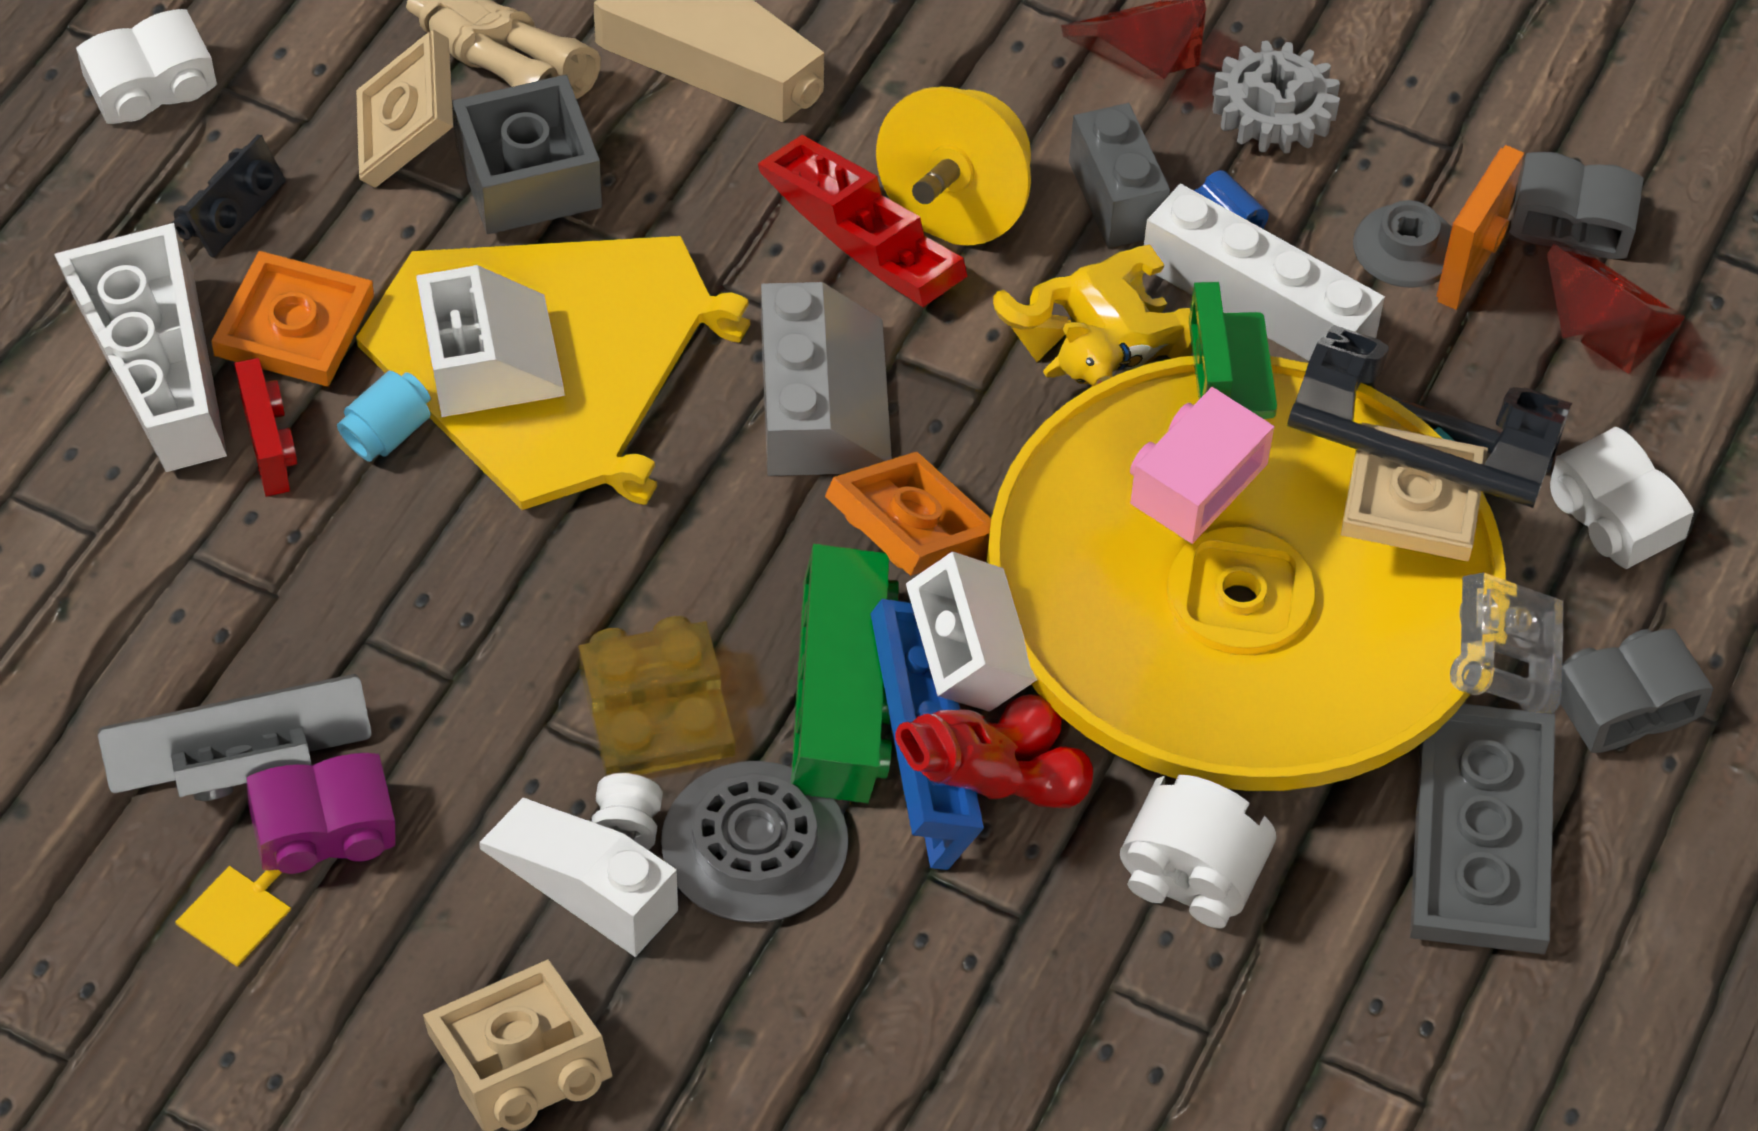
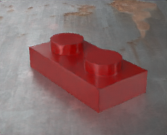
M259 358L236 362L235 368L241 401L265 497L290 492L286 467L297 465V457L290 428L277 429L275 418L285 416L278 381L265 382Z

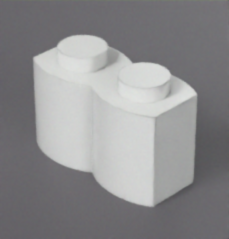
M186 9L169 10L155 14L141 21L132 29L122 28L100 33L84 41L76 48L83 76L107 124L140 120L161 104L194 101L217 85L212 58Z
M1614 427L1556 457L1550 481L1551 494L1555 503L1563 512L1571 513L1578 521L1589 527L1590 539L1596 550L1603 556L1610 557L1621 567L1628 569L1687 537L1694 513L1689 501L1668 476L1654 468L1642 447L1624 430Z

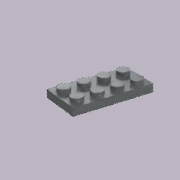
M1462 704L1458 711L1435 734L1419 744L1410 938L1539 954L1546 953L1550 941L1555 714Z

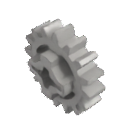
M1262 41L1261 52L1254 53L1247 46L1240 47L1238 60L1226 57L1223 60L1222 72H1216L1212 94L1214 96L1213 114L1222 115L1221 128L1223 131L1239 129L1238 143L1244 144L1251 138L1259 140L1258 146L1261 152H1266L1270 143H1278L1283 153H1290L1293 141H1298L1304 147L1310 148L1313 144L1314 133L1326 137L1329 134L1331 121H1336L1340 101L1338 97L1339 80L1329 78L1331 70L1329 63L1313 64L1314 51L1309 49L1300 56L1294 54L1291 42H1286L1281 51L1273 50L1269 41Z

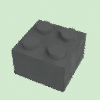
M567 74L452 100L456 149L487 235L602 208L600 160Z

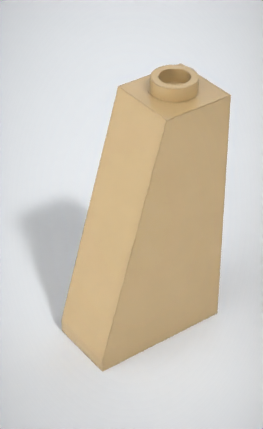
M597 0L594 2L595 42L603 49L780 122H784L801 108L806 109L812 106L823 92L824 52L754 0Z

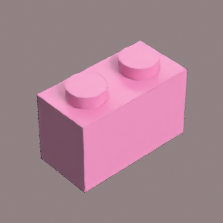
M1211 387L1195 405L1186 403L1174 416L1168 432L1157 444L1148 442L1138 452L1130 468V474L1134 476L1130 504L1193 544L1266 467L1274 425Z

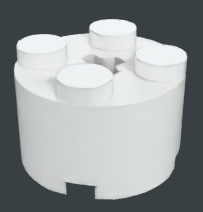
M1178 775L1174 785H1165V776L1157 778L1120 850L1122 863L1131 873L1127 885L1134 894L1152 903H1162L1167 896L1190 906V914L1199 922L1213 928H1224L1231 916H1235L1243 910L1276 842V831L1265 816L1260 826L1257 825L1245 814L1250 803L1240 795L1219 784L1191 775Z

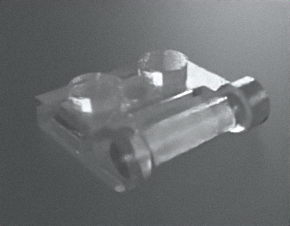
M1487 573L1463 576L1462 603L1459 611L1461 654L1454 660L1450 669L1452 685L1459 691L1468 694L1479 695L1487 692L1517 702L1524 711L1553 714L1559 707L1562 697L1563 601ZM1494 652L1529 663V677L1525 678L1495 668Z

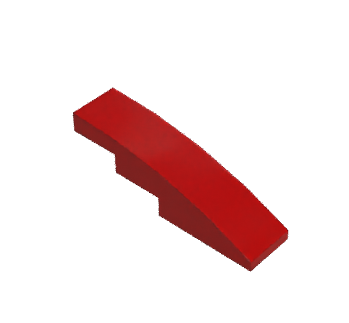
M800 135L758 163L760 173L838 248L881 281L918 305L926 306L968 277L962 256L924 236L920 216L881 195L878 176L810 138Z

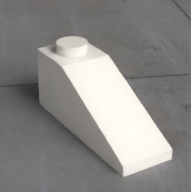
M522 798L480 841V849L634 957L643 950L678 911L677 870L624 833L529 799Z

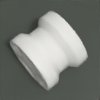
M616 773L605 776L598 782L595 801L599 805L600 810L592 816L591 822L624 833L649 850L655 844L657 825L652 817L660 811L663 792L658 784L640 775Z

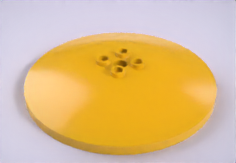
M1193 356L1177 357L1146 364L1117 374L1092 386L1067 402L1049 417L1024 444L1011 464L999 489L991 517L987 563L1004 568L1024 634L1029 664L1037 678V681L1031 685L1040 696L1051 704L1052 708L1064 720L1087 738L1113 754L1145 769L1177 779L1178 775H1191L1214 782L1227 789L1285 791L1322 786L1350 779L1377 769L1410 752L1435 734L1458 711L1472 693L1488 664L1500 628L1505 602L1506 567L1501 537L1493 512L1483 491H1481L1473 548L1469 561L1342 536L1341 529L1356 449L1287 426L1308 363L1270 356L1277 411L1274 418L1264 419L1274 425L1268 464L1196 541L1191 544L1130 504L1134 476L1130 474V468L1136 455L1148 442L1157 444L1168 432L1174 416L1186 403L1195 405L1199 400ZM1360 382L1359 388L1356 391L1354 422L1359 424L1363 422L1442 438L1421 418L1400 403ZM1231 586H1244L1251 589L1257 597L1249 602H1237L1230 599L1224 591Z

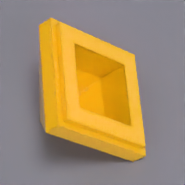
M1052 315L1051 318L1034 329H1018L1012 326L1011 328L1037 363L1065 335L1063 327L1065 323H1071V319H1068V316Z

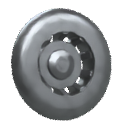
M746 761L718 767L695 779L672 803L662 830L661 844L664 861L677 870V886L682 893L697 906L711 914L733 921L749 923L771 922L793 916L821 899L837 880L844 866L848 850V833L844 816L835 799L804 795L798 787L791 784L792 767L766 761ZM712 831H715L714 835L708 836ZM791 850L797 854L792 859L788 857ZM718 852L723 856L721 861L715 857ZM774 866L776 867V868L773 869V870H769V871H765V872L762 871V870H764V869H768V868H771V867H774ZM738 867V868L750 870V872L740 871V870H737L736 868Z

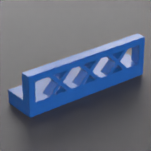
M881 599L870 614L911 832L913 836L925 837L930 868L948 870L984 829L977 792L944 783L938 784L928 779L922 772L913 770L897 745L895 733L900 724L912 722L921 715L933 714L940 710H960L959 702L938 697L912 604Z

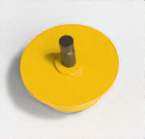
M943 86L929 87L904 97L885 117L880 127L876 144L877 168L882 185L891 201L920 216L924 232L955 245H977L1000 237L1017 222L1026 207L1030 193L1031 148L1022 122L1004 102L982 91L962 90Z

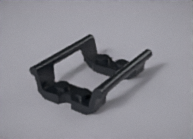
M1336 325L1329 329L1326 337H1322L1317 342L1309 360L1296 401L1292 407L1287 423L1288 427L1534 508L1545 474L1550 472L1572 406L1571 402L1525 387L1509 388L1496 420V425L1503 429L1500 432L1385 394L1421 418L1433 430L1440 427L1454 441L1487 447V453L1490 456L1483 465L1354 422L1356 391L1359 388L1360 382L1375 389V381L1383 370L1389 346L1379 339Z

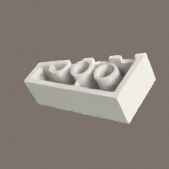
M171 223L55 253L54 255L79 309L165 471L169 472L226 457L227 452L193 269L175 224Z

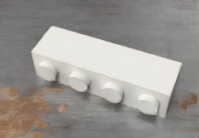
M1180 183L1147 219L1144 245L1150 244L1165 265L1162 272L1156 274L1157 276L1191 295L1193 294L1194 282H1219L1223 313H1262L1265 318L1267 338L1304 359L1310 360L1317 342L1322 337L1327 336L1329 329L1333 325L1376 338L1385 296Z

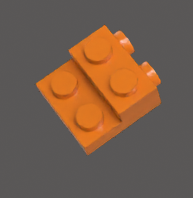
M918 452L833 477L825 497L845 515V518L851 525L860 529L880 547L894 565L903 569L910 576L925 571L952 551L983 562L987 561L991 518Z

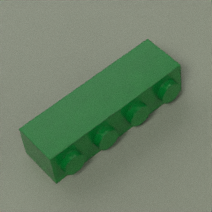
M813 543L803 581L791 784L798 787L807 796L869 803L876 778L886 779L888 776L892 742L889 739H881V724L889 725L890 715L870 614L881 599L898 601L899 581L888 579L889 558L886 553Z

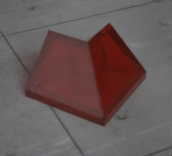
M1159 0L1061 25L1063 37L1145 79L1165 80L1169 73L1199 66L1206 4L1205 0Z
M1553 244L1547 253L1563 339L1583 343L1628 374L1665 341L1685 318L1684 315L1588 252Z

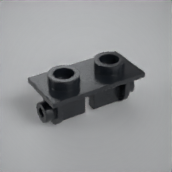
M257 134L243 149H233L228 155L229 160L207 182L209 186L205 190H199L185 206L181 205L174 211L175 220L172 223L175 224L179 237L184 240H189L192 236L199 237L210 257H215L286 182L262 135Z

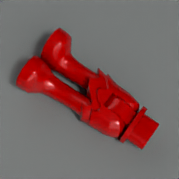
M1039 694L1023 695L1013 700L1006 706L998 724L984 721L985 716L971 710H940L933 714L921 715L912 722H903L896 730L895 739L897 745L913 770L922 772L928 779L938 784L944 783L954 787L971 789L989 799H1001L1014 794L1039 807L1069 809L1079 804L1086 797L1093 782V767L1090 758L1081 749L1060 746L1048 751L1060 734L1062 717Z

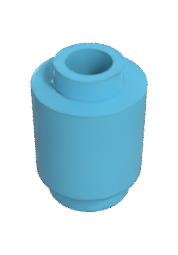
M387 371L344 409L345 417L337 424V429L351 449L361 458L370 462L377 455L387 456L430 418V411L426 404L431 400V397L423 384L412 374L405 372L401 376L394 371Z

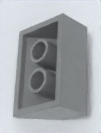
M823 282L761 284V338L767 476L845 474L892 459L882 318Z

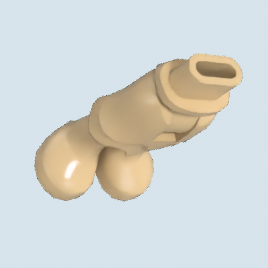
M492 0L407 1V10L419 18L420 26L425 32L428 33L434 29L449 38V51L454 58L467 66L482 67L503 78L511 87L567 74L574 95L578 99L593 87L598 78L601 58L597 50L575 38L560 37L536 28L532 18L523 11L502 6ZM515 48L521 50L522 52L526 53L534 59L528 58L516 52Z

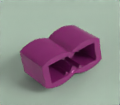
M377 753L341 755L324 760L313 766L300 764L279 766L246 777L248 804L262 870H280L283 873L296 874L311 869L316 863L329 857L347 858L357 862L367 861L379 856L384 850L395 846V818L380 755Z

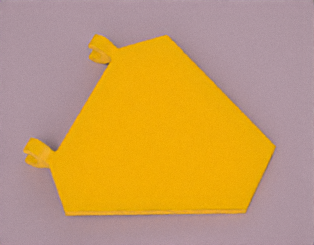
M681 236L412 251L356 336L358 347L384 373L394 371L402 376L405 372H408L423 384L431 397V400L426 404L430 411V419L521 510L604 483L612 486L626 499L645 505L657 487V481L649 479L655 467V462L639 454H629L621 457L697 326L703 322L723 339L731 342H741L750 326V320L742 317L749 305V301L735 293L709 296ZM478 265L544 294L565 396L442 417L416 276Z

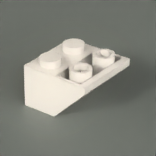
M478 265L416 276L442 417L565 396L544 294Z

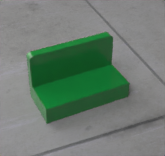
M1194 282L1189 329L1198 398L1200 399L1213 387L1262 419L1274 418L1277 411V400L1264 315L1260 312L1223 313L1219 282Z

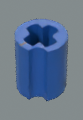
M1220 170L1206 177L1204 184L1200 188L1194 190L1264 229L1268 221L1269 213L1267 209L1226 171Z

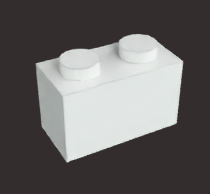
M952 551L906 583L938 697L991 711L1037 681L1029 664L1024 634L1004 568Z

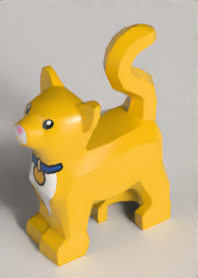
M1150 244L1118 252L1101 263L1081 267L1070 276L1053 278L1035 286L1030 296V305H1023L1017 302L1005 290L998 291L993 296V305L998 317L1008 326L1018 329H1034L1047 321L1052 316L1054 303L1062 305L1069 314L1072 322L1065 323L1063 327L1066 339L1058 356L1044 369L1043 373L1046 377L1054 378L1067 374L1079 384L1095 386L1111 378L1116 370L1135 369L1146 365L1161 355H1167L1172 359L1191 356L1193 353L1189 329L1190 308H1180L1174 312L1162 313L1167 305L1163 297L1152 299L1145 291L1142 281L1143 274L1146 273L1151 276L1160 273L1165 266Z

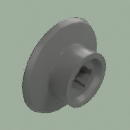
M1412 200L1399 201L1373 211L1359 223L1353 237V248L1360 264L1377 279L1400 287H1424L1440 281L1452 228L1428 205Z

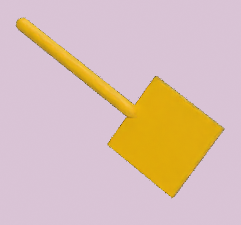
M228 866L175 923L238 967L291 911V907L266 891L282 872L280 870H266L254 883L231 866Z

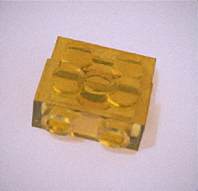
M671 616L659 621L654 626L653 631L628 636L622 629L608 628L594 634L589 643L579 645L580 674L605 776L616 773L640 775L735 756V740L721 691L720 670L706 621L691 624L690 620L686 617Z

